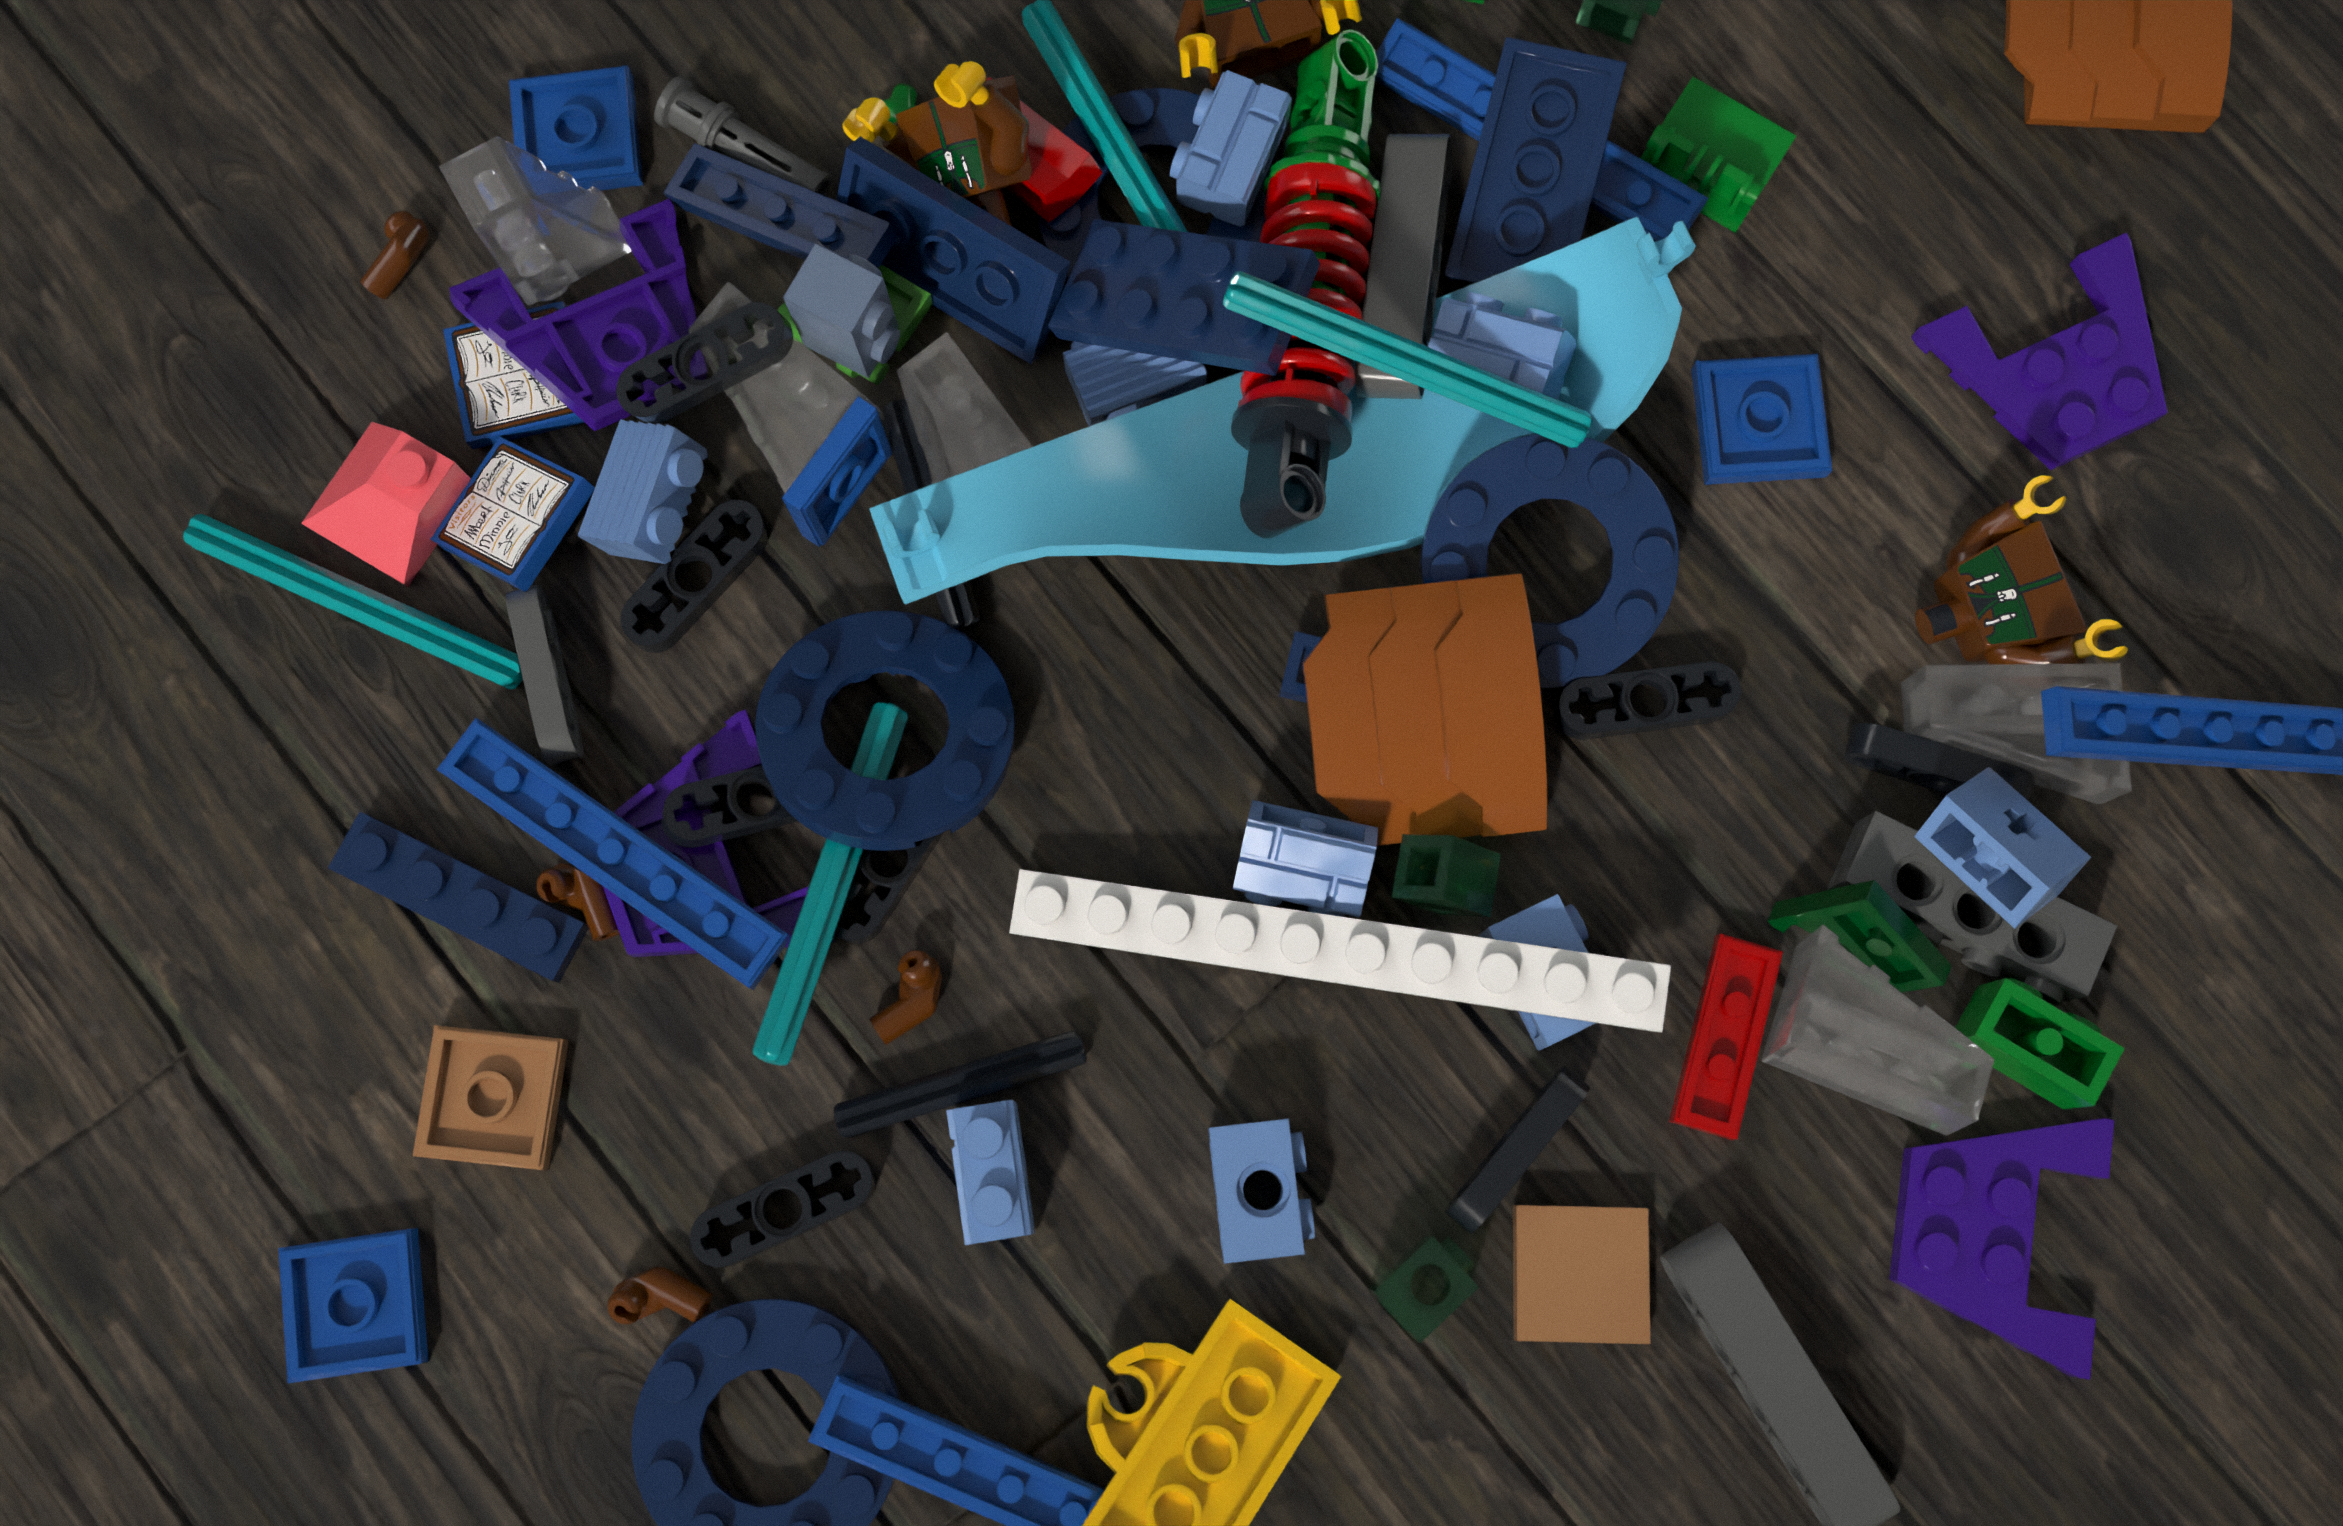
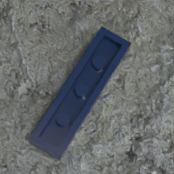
M695 143L663 192L670 199L673 206L804 261L814 245L817 244L845 259L850 254L860 256L879 268L898 237L890 222Z
M362 812L358 813L328 866V869L557 983H560L589 929L587 924Z

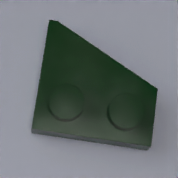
M1875 880L1777 901L1767 920L1772 927L1782 933L1790 926L1796 925L1821 939L1823 943L1819 954L1840 966L1855 970L1863 979L1891 995L1943 986L1952 967L1949 961Z

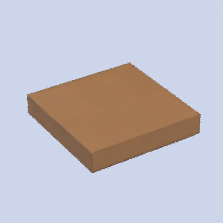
M434 1025L413 1156L549 1171L569 1040Z
M1513 1205L1514 1340L1651 1344L1648 1208Z

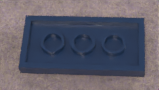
M1506 37L1444 275L1445 281L1469 286L1581 241L1627 62Z
M861 136L846 148L836 201L891 223L898 237L881 265L930 293L933 306L1029 364H1032L1044 351L1050 332L1048 325L1060 299L1070 261Z
M1093 219L1048 327L1058 339L1276 376L1292 335L1227 309L1223 305L1226 288L1234 273L1242 271L1307 298L1320 262L1313 250Z

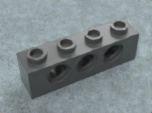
M1877 811L1856 822L1827 890L1875 880L1936 948L1942 944L1963 954L1961 962L1967 967L1982 974L1995 977L1999 976L2001 972L2013 979L2022 981L2038 990L2043 995L2042 1000L2051 1005H2060V1002L2089 996L2117 925L2056 897L2014 929L1914 837L1918 832L1917 830ZM1900 869L1908 871L1917 880L1919 892L1915 900L1904 896L1897 886L1896 879ZM1960 897L1970 901L1977 911L1978 920L1974 929L1966 926L1957 914V903ZM2021 926L2029 929L2036 938L2037 950L2033 957L2024 953L2018 944L2017 934Z

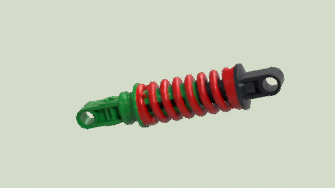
M1348 29L1342 31L1305 57L1299 64L1296 100L1290 120L1292 130L1285 143L1284 159L1276 162L1271 167L1270 176L1264 182L1265 223L1260 234V243L1313 250L1320 262V266L1307 298L1362 320V311L1359 305L1364 300L1366 284L1362 277L1369 268L1370 259L1366 248L1373 238L1372 223L1369 219H1374L1376 204L1380 200L1381 194L1379 181L1374 179L1368 171L1370 149L1367 144L1368 134L1372 125L1371 106L1375 75L1378 70V59L1370 41L1360 32ZM1293 335L1285 350L1276 376L1243 371L1240 380L1243 398L1239 401L1237 410L1232 416V436L1239 445L1249 451L1244 489L1240 499V511L1247 527L1254 534L1262 538L1276 537L1312 521L1322 514L1326 503L1325 487L1328 462L1343 455L1352 443V404L1346 394L1353 389L1356 382L1355 370L1351 366L1355 360Z

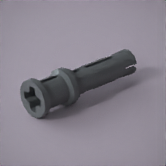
M683 76L675 77L662 91L654 111L656 124L666 129L675 127L696 140L700 146L717 153L722 152L732 159L823 196L827 195L832 184V176L829 173L819 170L780 144L773 142L740 122L738 113L730 104L726 102L716 104L693 90L692 81ZM690 112L696 114L697 116H699V117H701V118L695 117L694 115L690 114ZM754 152L761 153L790 172L782 170Z

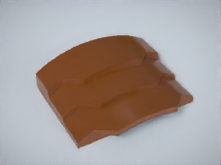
M2006 0L2004 55L2024 76L2025 124L2204 133L2220 116L2230 56L2232 0Z
M1522 573L1325 594L1328 631L1302 663L1316 792L1348 816V821L1378 827L1377 846L1477 835L1489 837L1546 830L1547 774L1542 702L1533 630Z

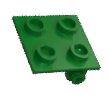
M1692 77L1662 125L1659 124L1646 145L1647 148L1640 159L1708 198L1707 203L1700 213L1736 233L1795 140L1796 135L1699 79Z

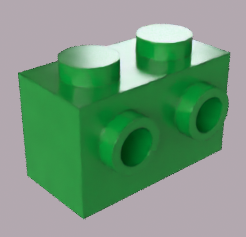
M2004 978L1978 985L1948 1041L2061 1109L2094 1106L2125 1048L2101 1035L2102 1030L2091 1021L2076 1014L2064 1013L2042 1000L2043 995L2038 990L2022 981Z

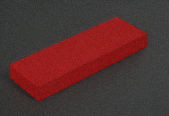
M1721 933L1715 936L1669 1122L1729 1140L1738 1139L1783 951Z

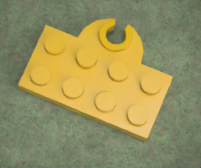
M1231 1299L1226 1302L1193 1355L1167 1343H1143L1118 1354L1106 1366L1115 1376L1129 1375L1136 1378L1143 1386L1145 1400L1139 1411L1132 1414H1123L1116 1411L1110 1405L1105 1390L1094 1385L1092 1386L1087 1400V1430L1097 1455L1110 1467L1115 1475L1081 1526H1249L1341 1376Z

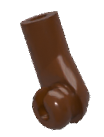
M397 211L387 219L384 231L390 240L360 280L367 290L385 300L389 298L428 244L429 235L424 221L415 219L408 211Z
M561 863L547 868L539 874L537 890L540 897L546 902H556L583 911L593 941L606 940L620 934L601 884L572 864Z
M912 950L901 957L897 969L901 973L898 1000L869 1018L876 1032L886 1045L930 1018L937 1009L942 974L938 962L925 951Z
M658 1266L618 1283L613 1290V1294L608 1299L607 1309L611 1318L622 1325H631L638 1319L647 1317L665 1308H669L696 1323L708 1309L713 1294L677 1273Z

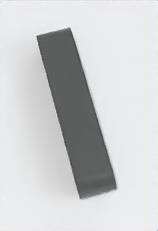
M1389 134L1385 147L1380 183L1381 194L1377 205L1362 320L1428 347L1432 336L1453 164L1451 134ZM1356 361L1355 383L1358 398H1423L1425 388Z
M1714 1221L1659 1256L1660 1261L1669 1279L1821 1525L1879 1526L1899 1513L1900 1506L1891 1488L1729 1231L1720 1222Z

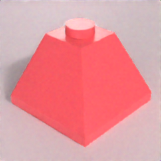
M371 422L302 524L404 586L409 587L437 546L431 540V537L471 478L454 461L405 432Z

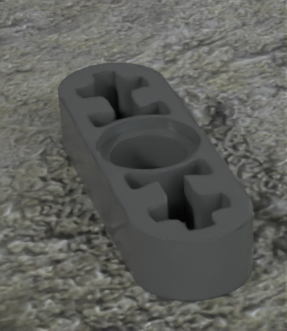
M540 584L530 586L526 592L520 589L507 592V611L541 753L549 766L582 758L584 749L548 597Z

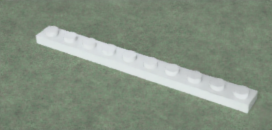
M1021 869L1019 870L1009 932L1015 935L1659 1033L1663 1030L1671 965Z

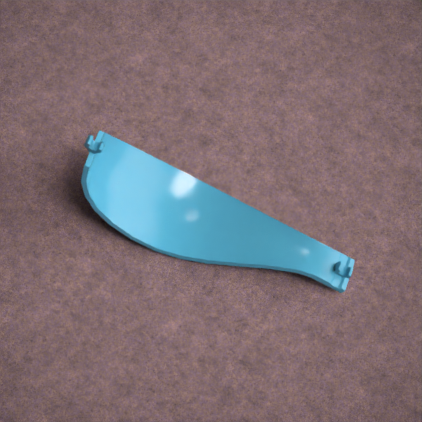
M1632 218L1555 252L1436 298L1431 337L1435 333L1434 326L1443 300L1450 298L1465 302L1468 292L1482 294L1504 303L1502 312L1524 318L1526 309L1534 308L1561 317L1563 319L1561 328L1566 329L1576 339V347L1568 371L1564 375V383L1558 400L1587 411L1591 415L1592 420L1586 437L1603 443L1638 408L1669 359L1682 307L1668 278V273L1675 265L1693 253L1695 244L1683 221L1676 222L1673 226V231L1666 238L1654 242L1650 233H1646L1639 218ZM1354 361V362L1351 364V366L1354 368V370H1355V367H1356V361ZM1243 372L1014 453L869 508L904 604L966 582L1006 565L1047 556L1124 555L1265 565L1347 562L1409 549L1422 544L1430 512L1438 496L1457 471L1467 462H1470L1484 451L1503 441L1533 432L1427 389L1424 390L1422 399L1358 398L1355 383L1353 389L1346 394L1352 404V443L1343 455L1328 462L1325 487L1326 503L1322 514L1318 518L1276 537L1262 538L1254 534L1247 527L1240 511V499L1244 489L1249 452L1235 441L1231 433L1232 416L1237 410L1239 401L1243 398L1240 389V380Z

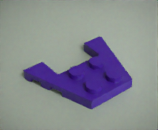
M670 199L620 218L619 231L644 271V275L539 319L533 320L530 317L502 267L449 288L450 300L457 310L594 431L631 416L620 405L616 393L618 379L629 365L698 330L694 304L690 298L685 273L686 264L683 249L680 246L676 228L675 210ZM703 348L699 349L690 361V372L693 378L697 380H706L707 378ZM671 365L668 370L676 378L669 382L678 386L682 391L685 390L686 385L678 379ZM647 379L642 383L645 393L637 398V400H642L652 406L657 402L654 392L664 385H657L650 379Z
M2127 233L2079 254L2070 263L2072 270L2098 315L2000 360L1994 354L1968 306L1919 327L1911 336L1915 345L1925 354L1931 350L1952 370L1949 376L1964 390L1971 388L1997 412L1993 417L2050 470L2148 426L2168 413L2133 247Z
M745 709L729 718L725 722L726 726L703 745L698 743L682 756V762L655 784L649 783L613 813L750 907L725 840L701 847L686 848L673 843L664 833L661 824L665 800L675 788L684 784L762 766L756 741V729L750 714ZM692 801L683 803L681 814L675 817L677 822L688 821L692 830L701 829L703 817L715 813L713 808L702 811L696 810ZM603 886L627 955L646 957L698 953ZM809 886L752 909L792 937ZM789 940V942L786 944V946H785L784 948H788V945H789V943H790V940Z
M2107 1118L2092 1119L1904 1148L1889 1280L1966 1321H1971L1992 1332L2012 1346L2055 1366V1369L2068 1376L2090 1380L2096 1319L2028 1307L2026 1303L2040 1169L2095 1179H2109L2115 1120Z

